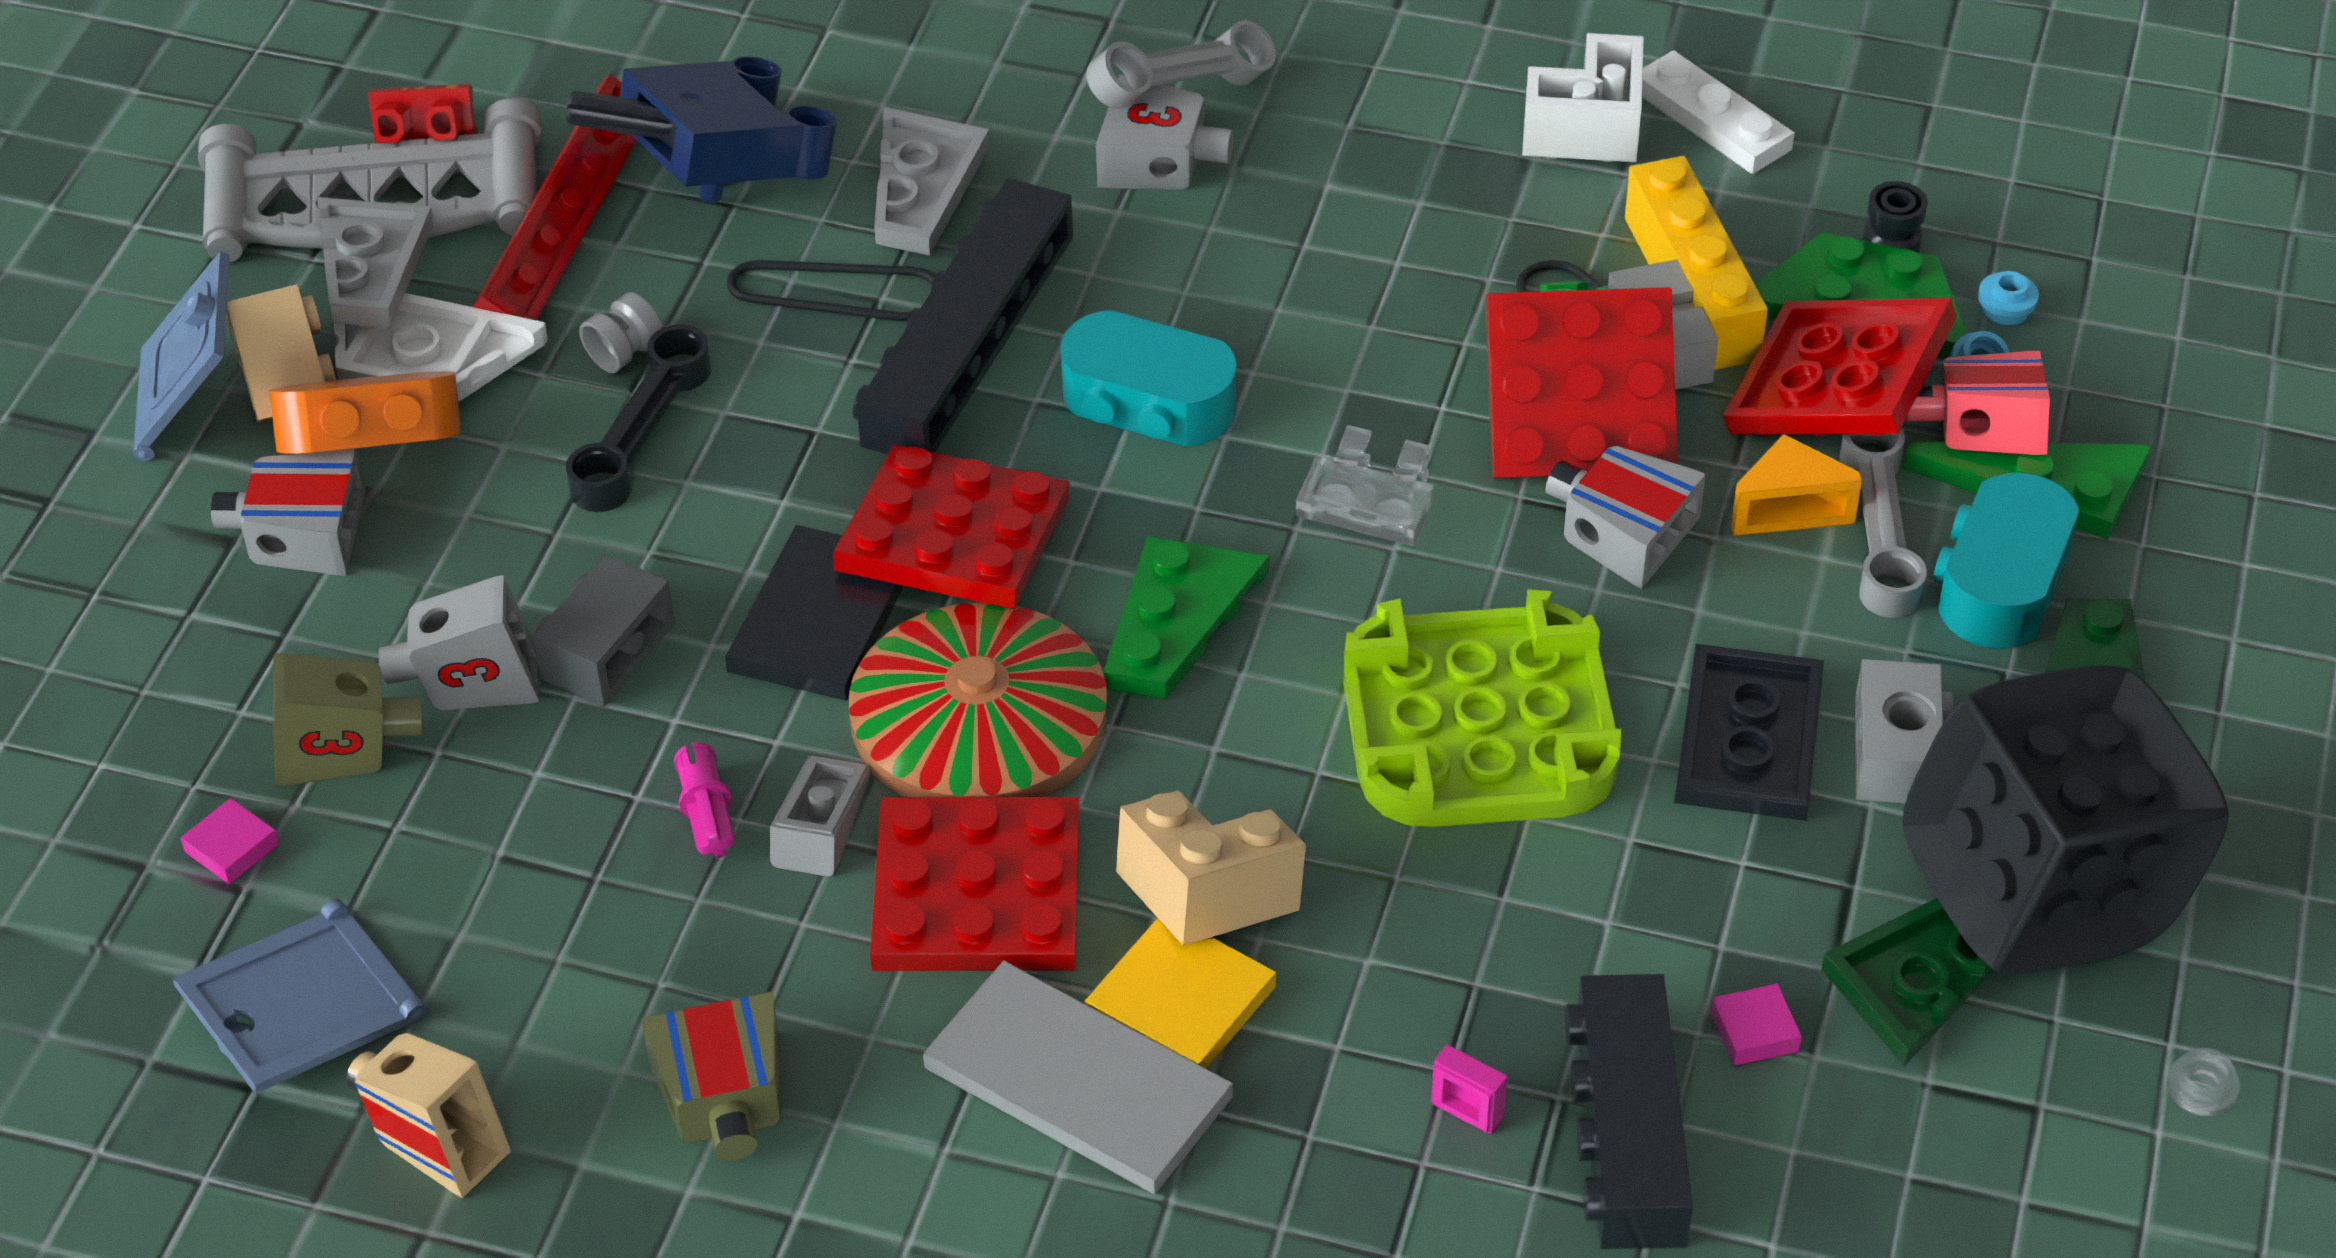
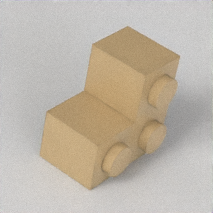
M298 284L227 302L226 321L239 367H242L257 422L273 419L269 390L297 384L336 381L329 354L318 356L312 335L319 334V330L322 329L313 296L301 297Z
M1178 790L1157 794L1149 799L1120 807L1116 873L1182 945H1187L1299 911L1306 844L1271 809L1249 813L1241 818L1212 825Z

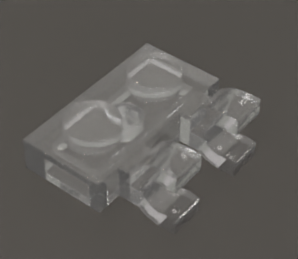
M1347 425L1334 460L1316 455L1296 499V516L1414 546L1433 503L1434 485L1426 483L1429 478V469L1424 468L1429 455V445L1405 440L1393 474L1368 469L1371 463V455L1366 454L1365 451L1371 439V431Z

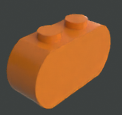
M452 371L416 372L306 383L269 390L277 453H314L428 441L453 437L462 433L456 374Z

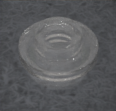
M2197 1048L2187 1052L2172 1064L2167 1077V1089L2171 1098L2182 1109L2200 1116H2216L2227 1112L2233 1107L2240 1091V1081L2235 1067L2228 1057L2213 1049Z

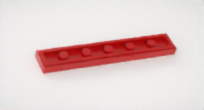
M609 74L600 83L595 94L620 97L622 82ZM576 125L472 307L537 320L637 140L631 134Z

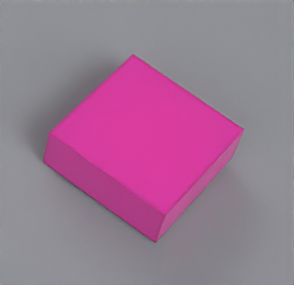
M231 798L180 837L185 853L229 885L279 845L275 829Z
M1778 983L1712 998L1710 1013L1733 1066L1800 1051L1802 1036Z
M1446 1044L1434 1060L1431 1103L1476 1128L1492 1134L1504 1118L1508 1076Z

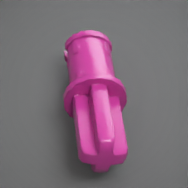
M695 742L692 743L696 758L695 764H691L686 745L681 747L674 757L675 768L678 771L683 790L679 797L680 810L686 818L690 819L696 848L700 854H714L716 858H721L727 855V848L735 843V835L728 811L732 802L731 792L727 785L720 780L715 750L706 743Z

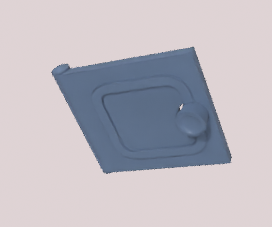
M219 251L141 347L133 456L138 461L147 462L154 458V440L224 357L230 256L227 253Z
M340 899L328 901L322 908V914L173 977L175 988L218 1043L219 1050L224 1055H227L255 1094L409 1024L417 1023L427 1013L426 1005L415 995ZM236 1015L251 1019L254 1022V1028L248 1024L237 1022Z

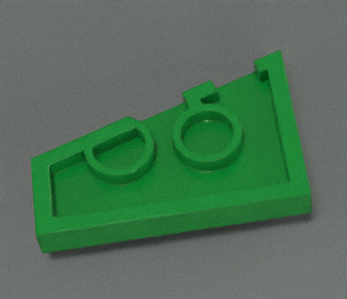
M1147 536L1103 670L1107 690L1167 699L1206 651V641L1222 621L1228 623L1240 609V599L1252 584L1258 587L1269 573V555Z

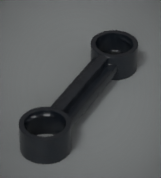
M678 324L667 326L657 331L648 343L651 369L600 443L584 445L576 449L569 456L566 462V472L570 496L578 507L591 512H604L619 507L628 499L631 493L628 465L676 394L699 387L710 376L711 363L708 341L705 334L698 328ZM680 354L694 356L678 362L666 360L669 357ZM596 473L614 474L611 478L599 482L583 480Z

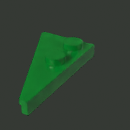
M1912 441L1906 451L1903 468L1976 494L1981 482L2004 473H2028L2047 478L2063 487L2076 501L2079 507V515L2075 528L2108 540L2147 465L2151 447L2143 444L2048 443L2047 455L1955 450L1946 447L1945 442Z

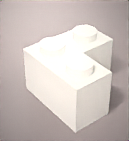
M1587 33L1584 69L1528 66L1522 156L1590 159L1606 162H1636L1642 107L1644 36Z

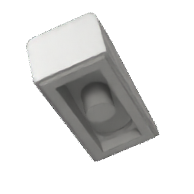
M812 755L808 756L770 825V862L774 867L821 876L833 875L843 855L869 782L871 766Z

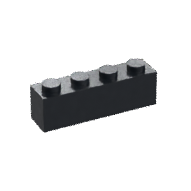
M1664 974L1580 976L1578 1004H1566L1565 1031L1567 1045L1579 1046L1580 1060H1572L1571 1090L1573 1103H1585L1587 1118H1578L1577 1121L1579 1161H1591L1593 1177H1584L1583 1180L1585 1220L1598 1222L1600 1249L1687 1248L1693 1202Z

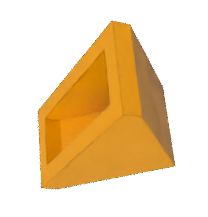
M1783 434L1736 484L1731 521L1733 536L1855 524L1862 483L1859 471Z

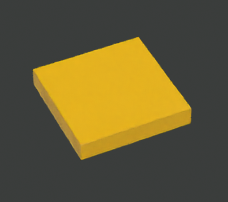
M1157 918L1087 997L1085 1005L1207 1069L1275 989L1276 972L1212 937L1182 945Z

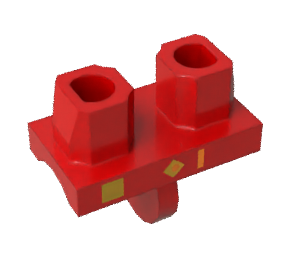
M472 83L371 89L368 92L375 143H398L403 140L433 138L434 140H454L459 135L478 134L473 111Z

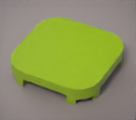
M1527 589L1525 607L1403 615L1401 598L1377 603L1375 616L1358 625L1353 633L1346 632L1343 685L1358 781L1366 800L1385 817L1405 825L1423 827L1562 818L1588 812L1606 800L1617 782L1621 728L1616 729L1599 653L1600 630L1593 615L1590 614L1582 618L1574 610L1551 602L1552 591Z

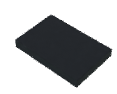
M796 525L725 656L727 672L846 701L850 694L854 674L860 662L874 646L904 586L834 571V549L842 535Z
M1696 644L1674 803L1806 821L1809 808L1824 660Z

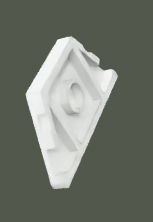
M405 293L391 328H361L356 325L334 323V334L337 344L335 347V367L338 380L416 372L452 371L456 374L458 402H460L543 347L548 338L545 322Z

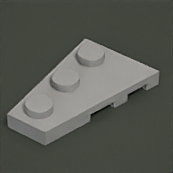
M883 107V138L880 146L881 165L875 213L876 244L931 255L990 148L989 129Z
M317 197L331 323L356 325L361 328H391L433 228L431 206Z

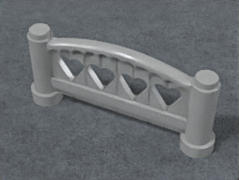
M509 98L493 103L486 110L484 115V133L459 135L454 140L414 139L403 140L398 143H371L370 145L359 144L257 154V143L254 136L245 128L233 124L212 126L201 134L198 146V163L205 172L203 245L207 249L209 256L213 259L219 251L229 254V262L237 260L242 255L247 244L252 243L323 249L317 197L327 198L338 184L347 183L364 201L377 202L396 178H405L423 196L422 199L415 203L397 201L395 202L396 204L431 206L433 228L428 238L449 234L492 221H496L503 232L513 235L537 194L535 147L539 144L542 136L540 113L533 104L525 100ZM454 173H462L481 191L472 198H462L460 196H454L449 200L434 198ZM289 188L307 206L304 211L297 214H289L284 211L274 216L260 214L281 189Z

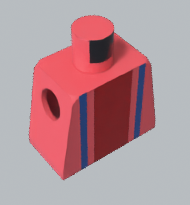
M2040 351L1969 355L1944 359L1942 362L1941 385H1922L1906 420L1942 421L1945 446L1950 449L2047 455L2050 396Z

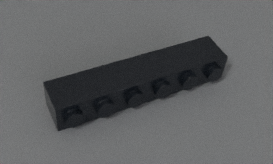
M1007 178L996 196L986 200L980 214V220L970 234H964L961 237L955 257L946 271L941 270L937 273L929 296L921 308L912 310L906 323L905 332L895 347L889 346L884 352L879 371L869 385H863L859 389L853 405V417L855 420H858L861 447L887 455L894 444L904 447H920L928 452H936L1072 241L1071 195Z

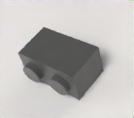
M604 555L588 574H584L577 579L570 595L552 615L543 618L537 626L532 638L540 680L604 707L675 624L669 581Z

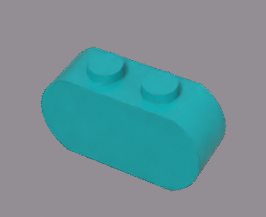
M1113 310L1092 313L1079 319L1067 329L1062 338L1060 346L1062 395L1066 406L1075 416L1185 447L1205 444L1218 438L1229 429L1235 419L1236 359L1230 347L1222 340Z
M2004 473L1981 482L1972 506L1961 503L1951 532V539L1957 542L1954 548L1946 545L1942 547L1933 575L1934 582L1943 584L1938 612L1945 625L1953 633L1972 644L1993 649L2015 648L2028 644L2037 638L2069 557L2079 515V507L2069 492L2059 484L2038 475Z

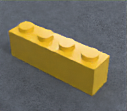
M1680 156L1630 166L1625 220L1648 264L1678 260L1693 289L1692 303L1694 307L1703 308L1718 337L1714 370L1752 363L1764 341L1768 308L1686 157Z

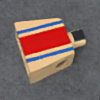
M405 1033L398 1035L380 1053L364 1052L351 1063L347 1072L348 1087L360 1094L378 1139L385 1147L457 1196L463 1198L511 1152L479 1066L471 1058Z

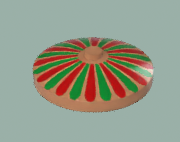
M982 602L962 603L934 609L901 623L879 639L867 652L854 674L849 694L851 732L859 756L864 764L871 766V772L878 780L903 797H1047L1071 782L1089 764L1099 749L1107 725L1106 680L1101 665L1091 648L1079 635L1058 620L1020 606L1010 609Z

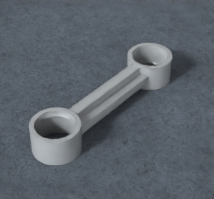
M1244 20L1237 22L1213 42L1143 53L1131 43L1115 42L1090 62L1087 68V81L1093 94L1103 104L1112 108H1124L1150 87L1219 74L1232 84L1239 86L1248 85L1274 64L1276 51L1271 37L1261 26ZM1235 43L1244 48L1250 57L1251 63L1240 55ZM1111 64L1117 66L1125 74L1129 87L1115 76Z
M1902 427L1898 434H1843L1839 462L1859 471L1862 479L1860 495L1869 555L1863 564L1859 597L1868 610L1886 618H1901L1914 613L1921 605L1927 577V568L1924 561L1906 547L1895 475L1900 469L1905 442V433ZM1875 444L1888 451L1869 452L1857 447V445ZM1880 577H1895L1906 581L1910 586L1902 588L1889 587L1879 583L1876 579Z

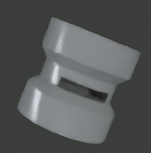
M628 292L611 304L609 313L606 315L596 313L580 325L579 334L581 342L591 359L606 372L616 373L632 361L633 353L636 351H648L650 338L662 329V324L656 312L646 300L636 293Z

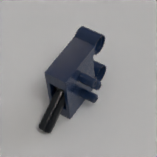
M755 56L737 57L733 61L624 68L620 97L575 90L569 95L566 112L567 122L571 125L631 134L686 187L701 185L699 196L704 201L716 203L722 199L724 183L789 177L802 179L825 177L828 175L837 125V118L833 113L816 106H792L787 109V114H782L775 108L782 69L773 61Z

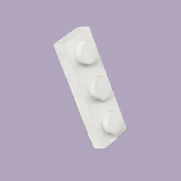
M1676 51L1669 52L1643 68V99L1751 174L1756 173L1792 150L1793 131Z

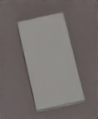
M1005 961L997 967L923 1053L925 1069L1154 1195L1233 1098V1083Z

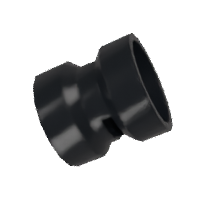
M1888 181L1877 185L1870 193L1867 209L1869 220L1865 225L1863 241L1919 252L1923 234L1921 225L1924 223L1928 205L1926 194L1919 187L1908 182Z

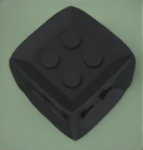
M2095 665L2062 669L2000 681L1985 686L1962 699L1944 720L1916 774L1904 806L1903 830L1908 847L1917 866L1966 943L1980 959L1995 971L2018 974L2054 970L2125 954L2150 943L2163 934L2180 916L2210 867L2224 838L2229 819V810L2215 775L2158 694L2141 677L2128 668Z

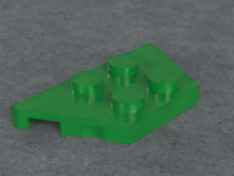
M1822 232L1754 283L1768 308L1767 319L1770 320L1777 318L1785 301L1951 298L1957 318L1937 357H1950L1954 344L1967 334L1938 257L1914 252L1909 249H1900L1858 240L1849 236Z

